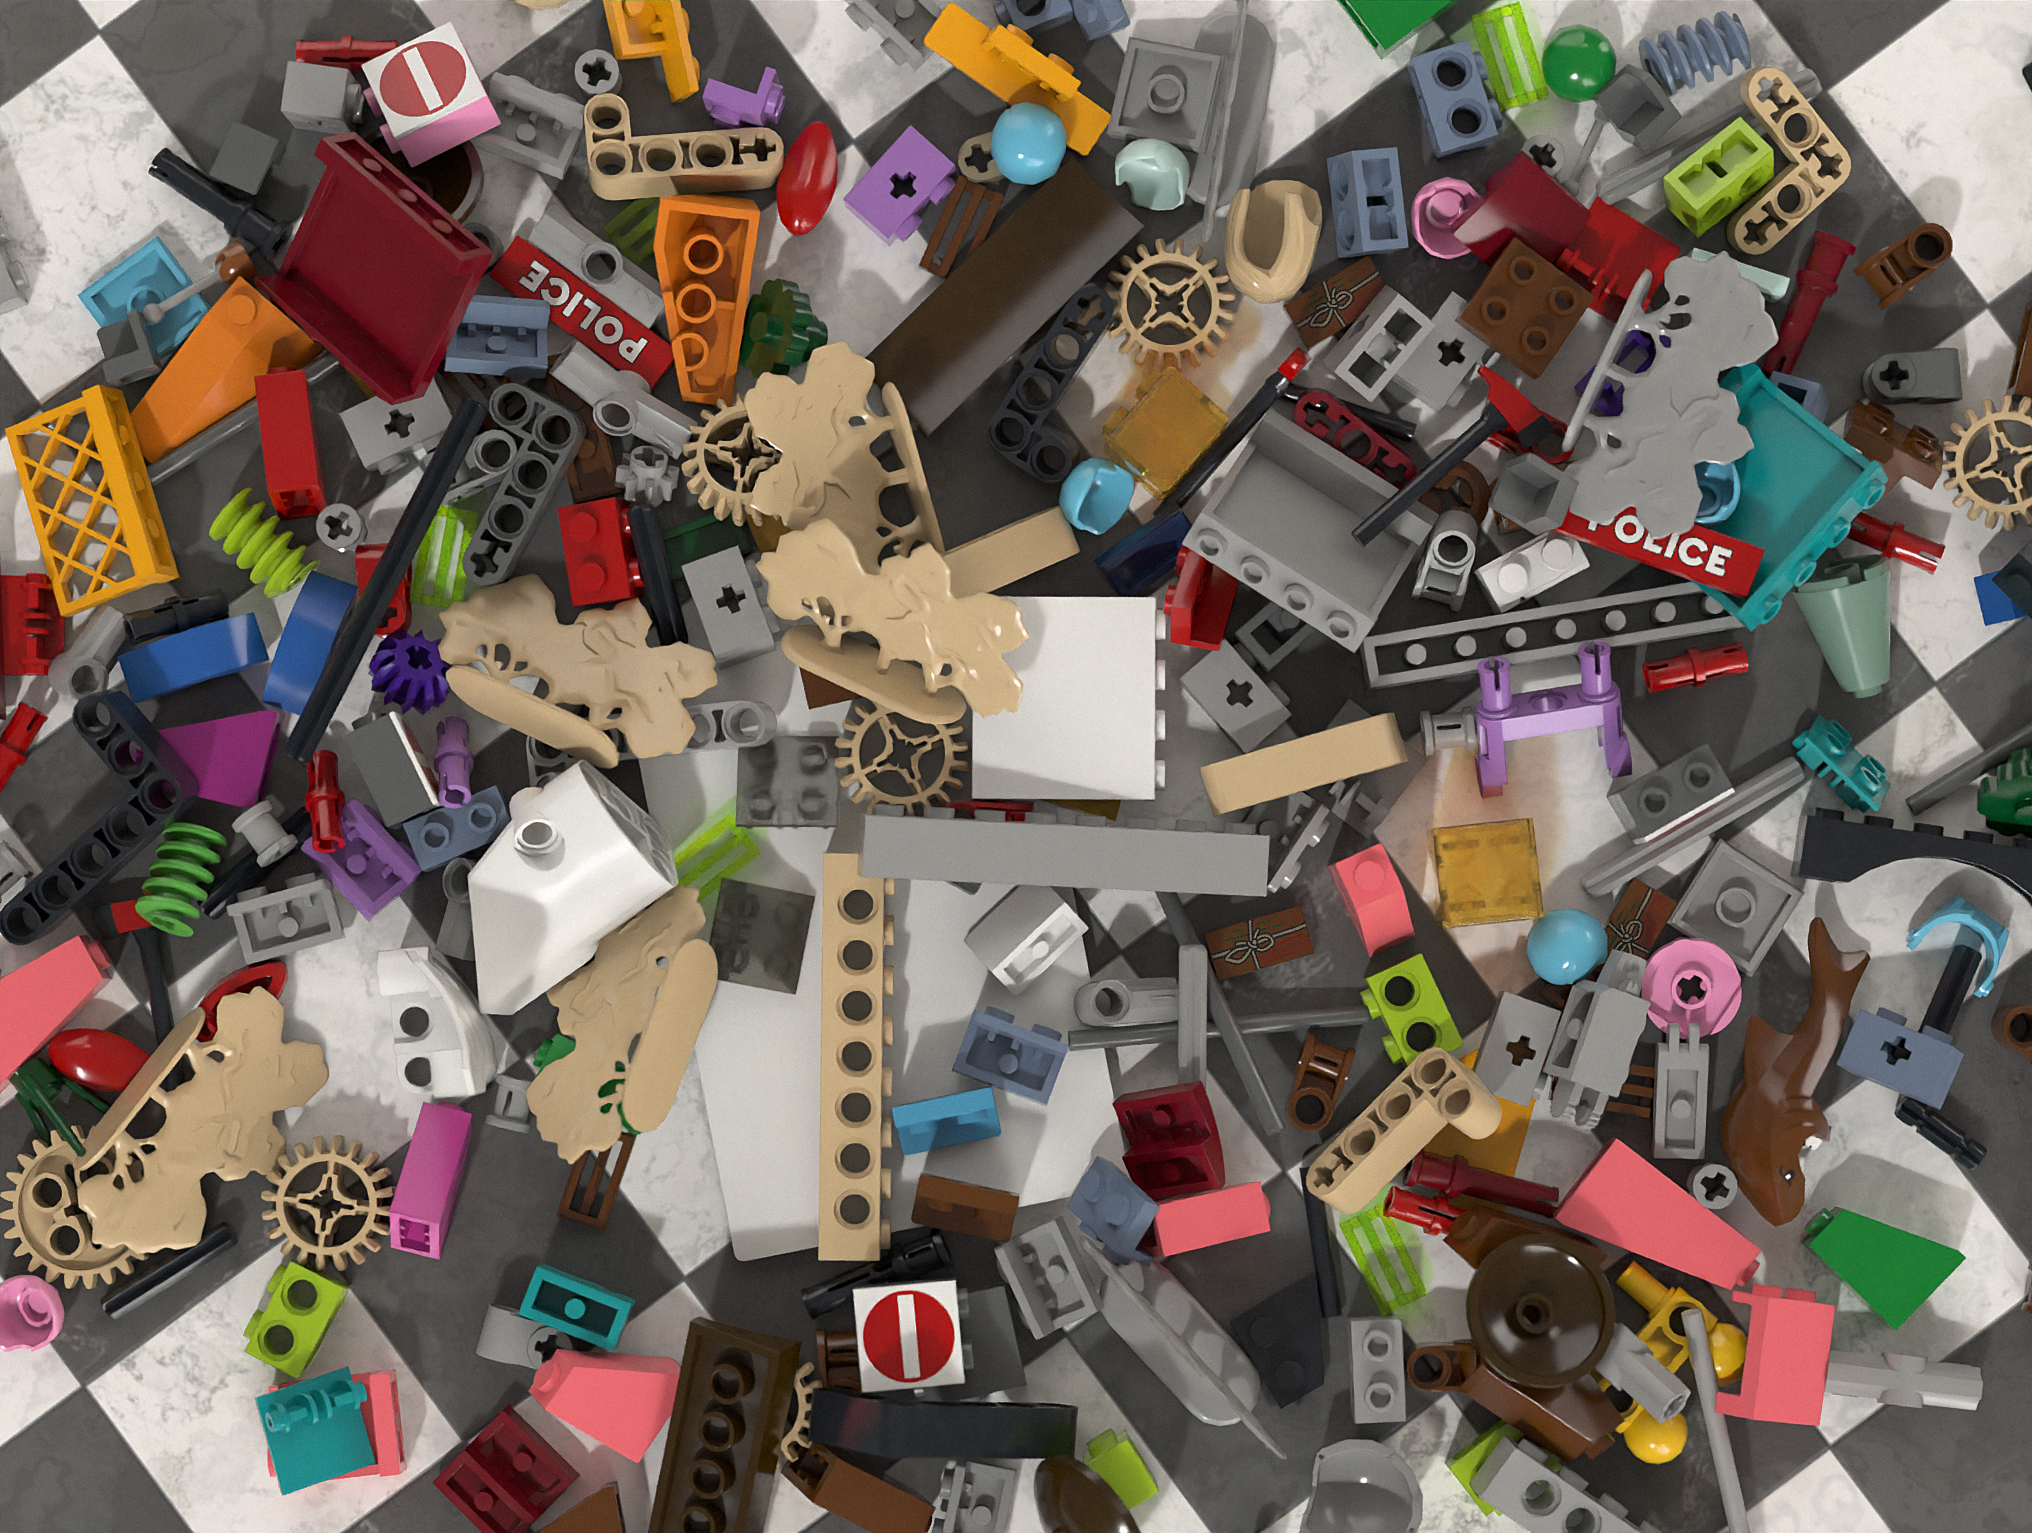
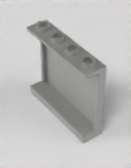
M1269 408L1218 489L1199 514L1182 544L1355 653L1376 622L1378 614L1419 546L1438 519L1439 514L1416 501L1370 543L1362 547L1354 539L1351 532L1399 489Z

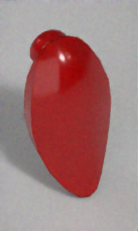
M821 121L813 122L796 139L784 159L783 168L778 176L776 193L779 217L788 232L796 236L807 234L819 224L832 201L837 185L838 165L836 148L832 133L828 126Z
M269 959L240 968L218 981L197 1006L204 1009L205 1020L196 1039L200 1043L213 1040L218 1030L217 1006L223 996L233 995L237 992L249 994L254 987L261 986L279 1000L288 980L286 964L281 960Z
M89 1028L64 1030L52 1038L48 1048L52 1064L63 1075L83 1086L106 1092H123L150 1058L145 1051L123 1037L111 1032Z

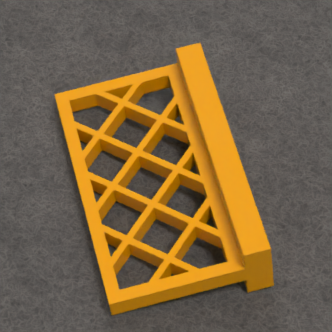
M99 384L81 391L83 397L5 429L58 608L63 617L73 616L152 583L164 584L179 578L123 391ZM86 411L90 428L83 444L66 436L65 433L72 417ZM56 423V426H55L54 429L48 427V426H50V425ZM38 430L51 436L40 461L29 456L23 436ZM61 442L79 450L68 476L51 468ZM95 444H96V447H97L98 452L95 451V450H93ZM90 456L101 461L104 475L97 491L79 482ZM47 474L65 482L54 508L43 503L40 489ZM75 489L94 497L83 523L65 514ZM109 491L111 493L112 498L108 497ZM104 503L116 509L119 519L111 537L93 529ZM61 521L79 529L68 555L57 549L54 540ZM90 535L108 544L97 570L79 561ZM123 539H125L126 545L122 544ZM118 550L130 555L136 575L121 582L108 576ZM75 568H78L93 576L86 595L73 601L68 583ZM104 582L111 585L104 589H101Z

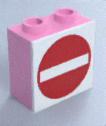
M451 21L361 65L371 86L363 90V93L375 117L378 118L384 115L388 122L380 126L381 132L392 153L394 154L402 150L411 168L502 124Z

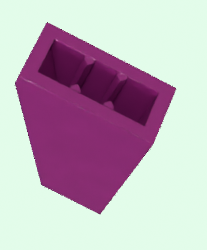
M264 710L159 730L158 732L195 774L200 788L198 797L250 809L264 801L285 715L271 710ZM137 745L133 760L141 764L143 761V751ZM167 780L163 781L162 788L176 791L173 784Z

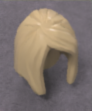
M1272 180L1256 186L1251 192L1250 189H1238L1229 207L1224 240L1225 265L1236 289L1258 303L1272 304L1289 300L1303 286L1314 262L1322 227V206L1316 190L1300 181Z

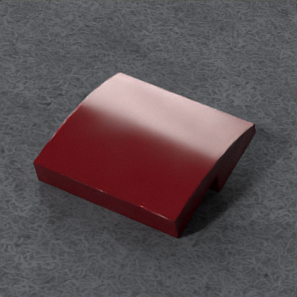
M1522 150L1485 182L1487 193L1451 224L1452 234L1490 268L1509 240L1514 237L1553 264L1582 230L1591 217V213Z
M1202 1081L1120 1095L1112 1103L1131 1146L1122 1156L1123 1162L1131 1180L1151 1199L1221 1189L1226 1184L1219 1132Z
M508 1405L432 1483L482 1533H524L565 1492L580 1474Z

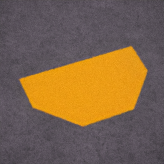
M1508 1042L1506 1051L1513 1054L1511 1063L1516 1065L1519 1058L1528 1059L1531 1050L1524 1047V1042ZM1479 1048L1458 1060L1472 1070ZM1548 1050V1052H1547V1054H1546V1057H1545V1060H1544V1063H1543V1066H1542V1070L1544 1069L1546 1060H1547V1058H1548V1055H1549V1052H1550L1549 1050ZM1493 1095L1501 1106L1502 1117L1498 1127L1492 1134L1483 1139H1472L1448 1122L1423 1148L1427 1152L1451 1158L1455 1154H1460L1465 1159H1468L1470 1166L1514 1177L1536 1099L1531 1098L1529 1106L1526 1107ZM1437 1190L1440 1197H1444V1193ZM1461 1194L1459 1198H1447L1449 1205L1468 1211L1476 1203L1500 1211H1504L1506 1205Z

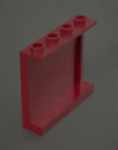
M355 132L321 138L314 155L327 167L278 273L259 277L254 284L270 298L274 306L285 311L297 321L309 337L319 341L332 352L344 368L354 372L368 384L379 399L388 402L392 406L422 398L437 371L494 252Z

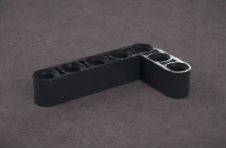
M114 688L105 689L81 698L74 706L72 717L73 724L78 733L129 793L0 911V933L3 938L18 946L27 945L56 930L186 812L198 798L200 788L195 774L129 696ZM99 702L105 705L110 712L108 726L104 725L97 716L96 710ZM131 741L136 742L143 751V761L141 764L135 762L130 755L129 747ZM164 780L173 784L176 790V800L174 803L166 799L163 794L162 784ZM129 812L137 816L140 821L141 830L139 835L132 832L127 824ZM94 844L99 846L105 854L104 867L96 863L92 856ZM58 877H62L69 884V898L64 897L58 890ZM24 908L29 910L35 918L34 930L30 929L23 921L22 913Z
M813 1388L808 1440L894 1458L1046 1459L1053 1454H1065L1074 1457L1078 1407L1041 1402L902 1401L846 1389Z

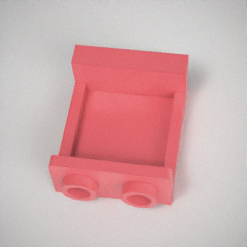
M1754 1283L1752 1293L1733 1291L1732 1301L1750 1304L1752 1307L1741 1393L1717 1392L1714 1412L1753 1420L1820 1426L1836 1305L1815 1302L1817 1292L1786 1288L1785 1297H1782L1783 1288Z
M396 1369L351 1374L353 1383L361 1381L367 1392V1400L360 1402V1409L376 1463L329 1480L380 1474V1477L400 1475L406 1470ZM305 1380L275 1383L268 1387V1393ZM268 1448L267 1462L269 1474L271 1477H276Z

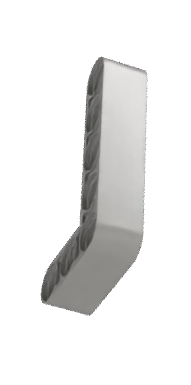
M745 700L684 706L693 721L699 715L706 717L709 721L710 733L703 742L696 741L692 736L681 754L754 747L766 744L773 738L777 730L775 712L769 705L763 702ZM749 709L753 710L759 719V728L752 737L745 736L740 728V718ZM622 713L608 715L607 718L615 720L619 718ZM589 717L583 718L589 722ZM617 728L609 729L612 734V742L619 753V761L641 759L632 752L626 735ZM527 737L526 751L530 787L544 789L546 784L580 761V759L563 751L558 757L554 758L548 753L545 743L533 737ZM665 752V753H663L662 755H660V756H658V757H661V756H671V755H674V754H672V753H670V752Z

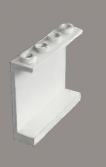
M1001 597L1013 601L1019 607L1023 615L1021 621L1025 624L1029 633V639L1023 641L1016 650L1003 652L1002 654L1003 659L1015 671L1024 686L1017 712L1011 713L1003 709L998 715H990L984 718L973 711L972 799L976 801L994 799L1154 801L1155 790L1165 791V760H1155V740H1165V710H1155V690H1165V660H1155V639H1165L1166 615L1163 613V609H1156V597Z

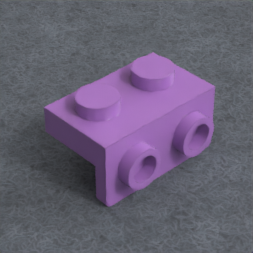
M766 67L757 94L708 78L702 99L708 116L715 118L713 125L727 130L753 127L767 128L769 122L777 124L784 108L786 96L782 95L784 87L779 83L777 71Z
M353 797L342 809L345 846L342 849L337 847L338 851L321 853L313 849L311 836L304 842L301 850L369 922L410 888L422 870L412 849L401 841L397 842L384 829V823L380 815L372 807L362 805L358 799Z

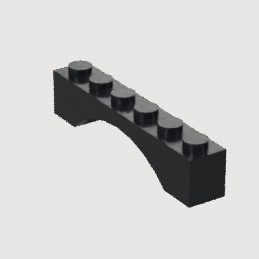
M1815 808L1813 816L1799 817L1791 876L1842 884L1849 883L1872 869L1898 860L1912 858L1946 859L1973 866L1998 878L2021 895L2032 907V840L2013 838L2012 846L1993 844V834L1964 830L1962 839L1943 836L1944 827L1923 823H1914L1913 831L1894 829V819L1864 815L1863 824L1844 821L1845 812L1826 808Z

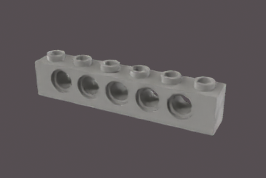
M1504 1435L1469 1483L1470 1487L1482 1500L1531 1533H1662L1645 1520L1638 1527L1624 1518L1629 1510L1606 1493H1603L1599 1500L1585 1491L1589 1483L1565 1465L1558 1472L1544 1463L1548 1454L1526 1438H1523L1518 1445ZM1537 1480H1545V1489L1539 1497L1525 1499L1526 1490L1531 1483ZM1577 1508H1585V1517L1578 1525L1566 1526V1518L1571 1511Z

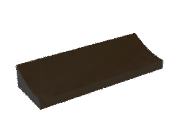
M1072 157L865 357V359L874 363L875 377L873 383L881 392L887 382L894 384L902 398L909 421L927 438L1047 322L1079 288L1083 287L1117 254L1144 225L1115 200Z
M700 1316L690 1321L648 1533H763L802 1340L753 1332Z

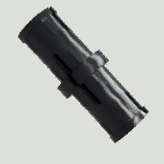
M215 588L214 590L182 599L173 596L166 598L164 604L157 605L156 607L124 614V630L131 645H137L150 639L177 634L203 624L229 618V605L221 588Z

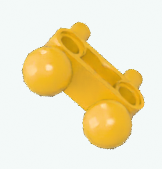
M1632 1261L1615 1283L1649 1312L1646 1316L1649 1320L1636 1336L1654 1353L1652 1357L1662 1366L1668 1368L1673 1374L1688 1356L1692 1365L1686 1335L1678 1336L1670 1329L1669 1317L1672 1311L1678 1307L1699 1308L1702 1311L1718 1387H1727L1740 1382L1743 1378L1748 1336L1744 1331L1733 1324L1717 1322L1718 1318L1681 1286H1678L1676 1289L1673 1286L1670 1289L1666 1288L1637 1262ZM1595 1368L1589 1372L1603 1392L1612 1385ZM1631 1397L1628 1408L1619 1412L1625 1421L1616 1431L1619 1434L1623 1432L1627 1447L1635 1457L1646 1463L1661 1464L1669 1462L1682 1452L1687 1443L1688 1426L1681 1411L1674 1418H1670L1661 1424Z

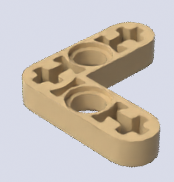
M1757 67L1750 70L1742 79L1740 86L1741 98L1746 107L1791 162L1729 220L1727 226V239L1737 251L1751 255L1763 254L1770 250L1840 187L1848 178L1851 170V159L1845 148L1788 76L1780 69L1773 67ZM1759 80H1773L1775 84L1770 88L1773 97L1777 102L1787 103L1790 99L1791 103L1778 109L1770 99H1758L1757 95L1761 91V87L1758 84ZM1799 113L1807 122V131L1801 140L1791 142L1785 135L1784 125L1789 116ZM1813 146L1821 156H1833L1834 160L1830 164L1833 173L1831 175L1818 174L1817 171L1822 166L1819 159L1814 153L1804 152L1801 155V151ZM1792 184L1800 193V202L1795 210L1785 213L1780 209L1777 197L1784 186ZM1763 205L1765 206L1767 212L1762 210ZM1769 214L1779 220L1778 225L1772 221H1765L1756 231L1760 238L1757 242L1751 240L1744 241L1743 238L1748 233L1747 228L1744 226L1747 221L1758 224Z

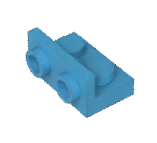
M992 1086L892 1107L895 1127L898 1129L904 1155L988 1139L1001 1134Z

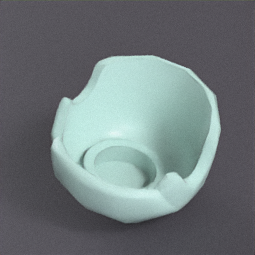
M1154 138L1138 139L1125 146L1116 155V185H1122L1125 181L1130 187L1132 202L1138 206L1153 210H1173L1185 201L1190 179V166L1184 154L1173 145Z

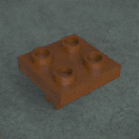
M1514 237L1509 240L1454 321L1535 380L1541 377L1595 296Z
M1856 399L1845 418L1843 440L1861 451L1862 455L1871 463L1874 460L1877 461L1889 480L1884 484L1885 491L1876 504L1887 495L1904 475L1932 490L1942 474L1943 449L1938 444L1939 438L1921 426L1913 425L1909 429L1893 420L1895 414L1877 402L1869 401L1866 405Z

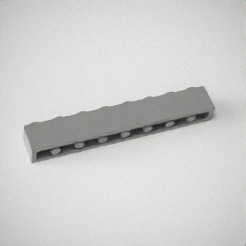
M1687 582L1365 637L1359 646L1366 691L1476 673L1478 672V663L1486 658H1489L1490 670H1494L1493 657L1507 659L1511 667L1578 655L1579 646L1586 642H1589L1590 653L1595 652L1594 641L1605 642L1609 644L1610 649H1617L1745 626L1695 584Z
M877 804L873 807V814L861 813L857 874L861 877L1263 897L1267 895L1270 836L1256 833V824L1226 822L1225 832L1206 831V821L1176 820L1175 829L1156 828V819L1126 817L1125 827L1106 826V816L1076 815L1075 824L1055 823L1056 814L1025 812V822L1005 821V811L975 810L974 819L954 818L955 809L924 807V816H904V806Z

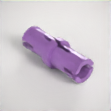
M450 716L445 718L446 733L445 724L442 721L437 724L438 750L433 758L434 770L439 774V801L447 808L456 809L463 807L462 792L463 802L468 804L471 800L469 776L474 768V758L472 752L468 750V723L460 717Z

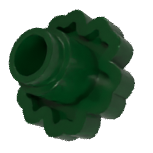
M779 278L774 281L767 280L762 287L761 295L754 294L751 296L745 313L743 326L745 332L742 335L740 346L742 365L752 370V376L755 379H758L764 372L788 376L790 367H798L801 362H806L810 359L814 349L827 345V326L812 313L809 295L799 292L797 283Z
M2023 748L2012 752L2008 756L2007 762L1998 767L1997 776L1983 778L1977 791V811L1985 816L1986 827L2006 837L2015 836L2022 832L2024 836L2032 839V748Z

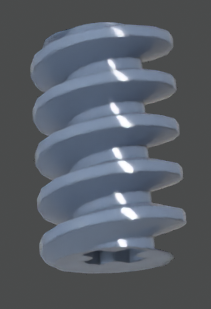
M1724 11L1718 12L1714 17L1713 24L1704 17L1696 21L1695 32L1689 25H1680L1677 28L1676 38L1670 32L1663 31L1658 35L1657 45L1648 37L1639 41L1638 49L1643 70L1650 73L1659 85L1662 84L1670 96L1676 94V79L1681 78L1689 89H1693L1695 87V72L1698 71L1701 72L1708 83L1713 82L1715 65H1719L1726 76L1732 75V60L1736 58L1746 70L1751 68L1749 41L1740 18L1736 13H1733L1731 18Z

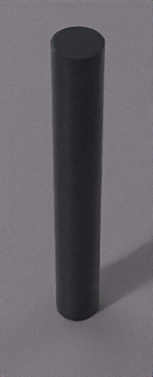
M1290 382L1283 396H1280L1278 399L1296 405L1300 395L1310 388ZM1340 399L1382 434L1411 443L1416 430V423ZM1321 400L1317 405H1313L1310 402L1305 404L1307 409L1326 415V408L1328 406L1326 402ZM1340 415L1339 419L1343 421L1349 420L1344 415Z
M1310 1166L1301 1167L1299 1171L1322 1317L1340 1316L1343 1314L1325 1202L1308 1190L1306 1176Z

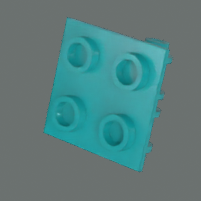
M1818 714L1808 731L1806 729L1803 730L1792 741V744L1798 749L1795 754L1813 771L1825 761L1826 764L1816 775L1822 778L1833 769L1837 774L1827 786L1832 789L1843 779L1845 782L1836 789L1835 793L1852 810L1857 807L1862 813H1865L1872 808L1877 812L1891 784L1886 779L1888 777L1886 769L1873 756L1867 754L1863 757L1850 744L1852 737L1839 722L1834 719L1827 721L1821 714Z
M349 1366L255 1397L282 1496L376 1463L360 1409V1402L367 1400V1392L361 1381L353 1383Z

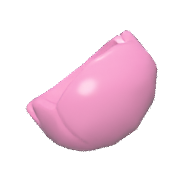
M1444 177L1424 185L1416 194L1409 211L1413 236L1433 256L1452 259L1468 254L1471 250L1452 234L1451 224L1477 202L1481 196L1466 181L1450 177Z
M34 1275L14 1276L0 1284L1 1350L10 1352L15 1349L25 1348L31 1349L33 1352L48 1345L50 1341L56 1338L63 1328L65 1311L58 1290L54 1286Z

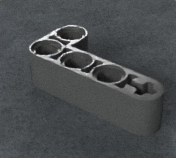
M504 384L492 393L489 401V411L493 420L505 429L524 438V441L462 559L463 570L467 578L473 583L482 586L500 584L508 580L514 573L586 436V424L579 413L526 384ZM514 392L522 394L527 402L526 412L518 420H513L509 417L505 409L507 398ZM558 416L568 420L571 427L569 438L561 445L555 443L549 435L550 423ZM534 460L540 461L547 470L546 482L538 489L528 484L525 476L527 466ZM511 504L521 509L524 518L522 527L515 533L506 529L502 522L503 511ZM492 534L497 539H491L490 535ZM500 540L512 542L511 547L509 545L498 547L493 557L495 564L499 565L498 570L484 573L486 564L480 560L481 554L493 553Z

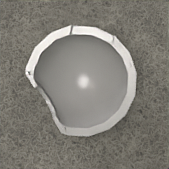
M1346 1439L1322 1448L1316 1456L1311 1492L1306 1510L1303 1513L1299 1533H1417L1422 1521L1423 1493L1414 1471L1396 1453V1450L1373 1440Z

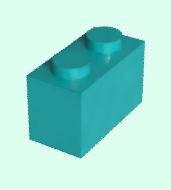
M542 1263L536 1267L518 1314L607 1350L614 1351L619 1345L636 1299Z

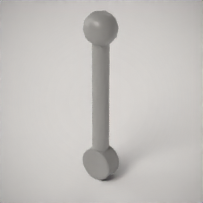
M1599 107L1594 111V119L1596 121L1570 178L1561 184L1574 197L1579 194L1578 182L1604 126L1610 123Z

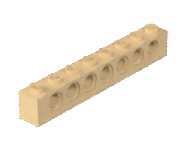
M823 853L818 1260L880 1261L881 1249L891 1248V1219H881V1198L891 1199V1168H882V1148H892V1117H882L883 1097H892L893 1067H883V1046H893V1016H884V996H893L894 966L884 965V945H894V915H885V895L895 894V879L861 877L858 875V853ZM855 890H864L873 899V910L864 919H853L845 910V899ZM855 940L865 941L870 945L873 952L870 965L862 970L850 968L844 959L845 948ZM853 991L866 993L872 1001V1011L864 1020H853L844 1011V1000ZM851 1042H862L871 1051V1063L862 1071L851 1070L843 1061V1051ZM859 1092L869 1099L871 1112L865 1120L852 1121L843 1113L842 1103L848 1094ZM859 1143L868 1149L871 1159L869 1166L865 1170L853 1172L844 1166L842 1151L847 1145ZM858 1194L868 1201L870 1213L865 1220L851 1222L843 1216L841 1203L846 1196Z

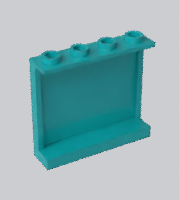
M1754 363L1740 367L1735 366L1718 385L1720 388L1732 391L1735 394L1740 408V413L1737 417L1738 424L1746 427L1755 447L1734 461L1741 484L1740 498L1734 512L1727 520L1711 527L1709 530L1765 549V554L1747 600L1690 580L1751 632L1759 623L1762 625L1768 623L1778 613L1782 605L1781 599L1794 585L1800 586L1808 580L1816 568L1815 561L1828 547L1834 548L1843 541L1850 531V522L1863 508L1867 510L1878 502L1885 491L1884 484L1889 480L1877 461L1874 460L1871 463L1769 381L1761 369Z

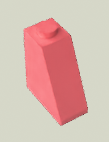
M1382 843L1368 847L1327 866L1369 957L1415 937L1403 888Z
M1260 1181L1224 1186L1221 1189L1157 1200L1155 1202L1160 1206V1209L1139 1243L1153 1257H1165L1271 1231L1268 1220L1271 1212L1270 1203L1267 1195L1262 1191Z
M557 1349L551 1359L543 1363L537 1370L529 1393L546 1411L638 1464L672 1414L681 1365L670 1357Z

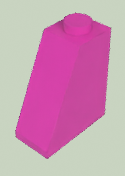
M426 1102L422 1104L389 1212L391 1248L440 1260L472 1136V1114L465 1112L459 1105L450 1102H437L436 1105Z

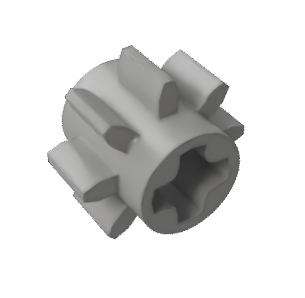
M640 446L635 448L631 454H623L622 465H618L616 468L615 487L626 488L625 499L634 506L652 504L656 507L663 500H671L672 489L677 488L679 467L668 466L669 455L662 449L654 446Z

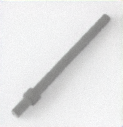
M1699 1308L1683 1311L1681 1316L1729 1532L1750 1533L1725 1415L1714 1412L1719 1388L1702 1311Z

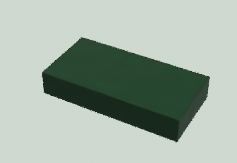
M732 511L722 521L716 519L714 512L661 531L674 581L685 578L681 566L738 545L742 556L753 553L744 525L737 526L734 524Z

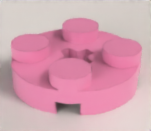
M1678 937L1672 942L1661 946L1648 959L1641 987V998L1651 1002L1647 1012L1649 1018L1665 1033H1667L1668 1023H1679V1038L1686 1039L1688 1023H1697L1700 1027V1037L1721 1031L1736 1015L1741 1003V978L1733 959L1719 945L1702 938ZM1694 975L1702 978L1699 986L1705 991L1704 995L1700 999L1696 996H1691L1688 1001L1682 1000L1680 998L1682 988L1677 985L1680 979L1690 980Z

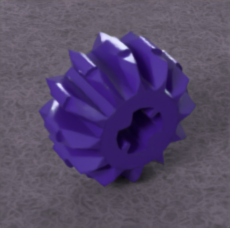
M401 629L393 638L386 636L379 643L376 654L373 655L370 661L368 674L373 677L371 691L385 693L383 697L384 706L395 702L400 705L402 714H405L413 707L421 715H424L430 710L431 706L439 708L440 704L446 700L449 689H451L446 680V671L452 668V665L440 657L438 645L441 642V638L430 642L424 638L422 629L414 637L404 629Z

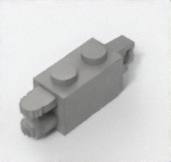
M1612 949L1596 983L1583 979L1572 986L1543 1072L1559 1077L1553 1093L1551 1106H1549L1551 1108V1116L1554 1119L1567 1122V1119L1574 1115L1576 1126L1588 1131L1595 1128L1601 1119L1600 1115L1603 1114L1609 1095L1618 1098L1622 1084L1628 1077L1629 1064L1638 1038L1645 1028L1646 1015L1651 1002L1639 998L1647 963L1641 957Z

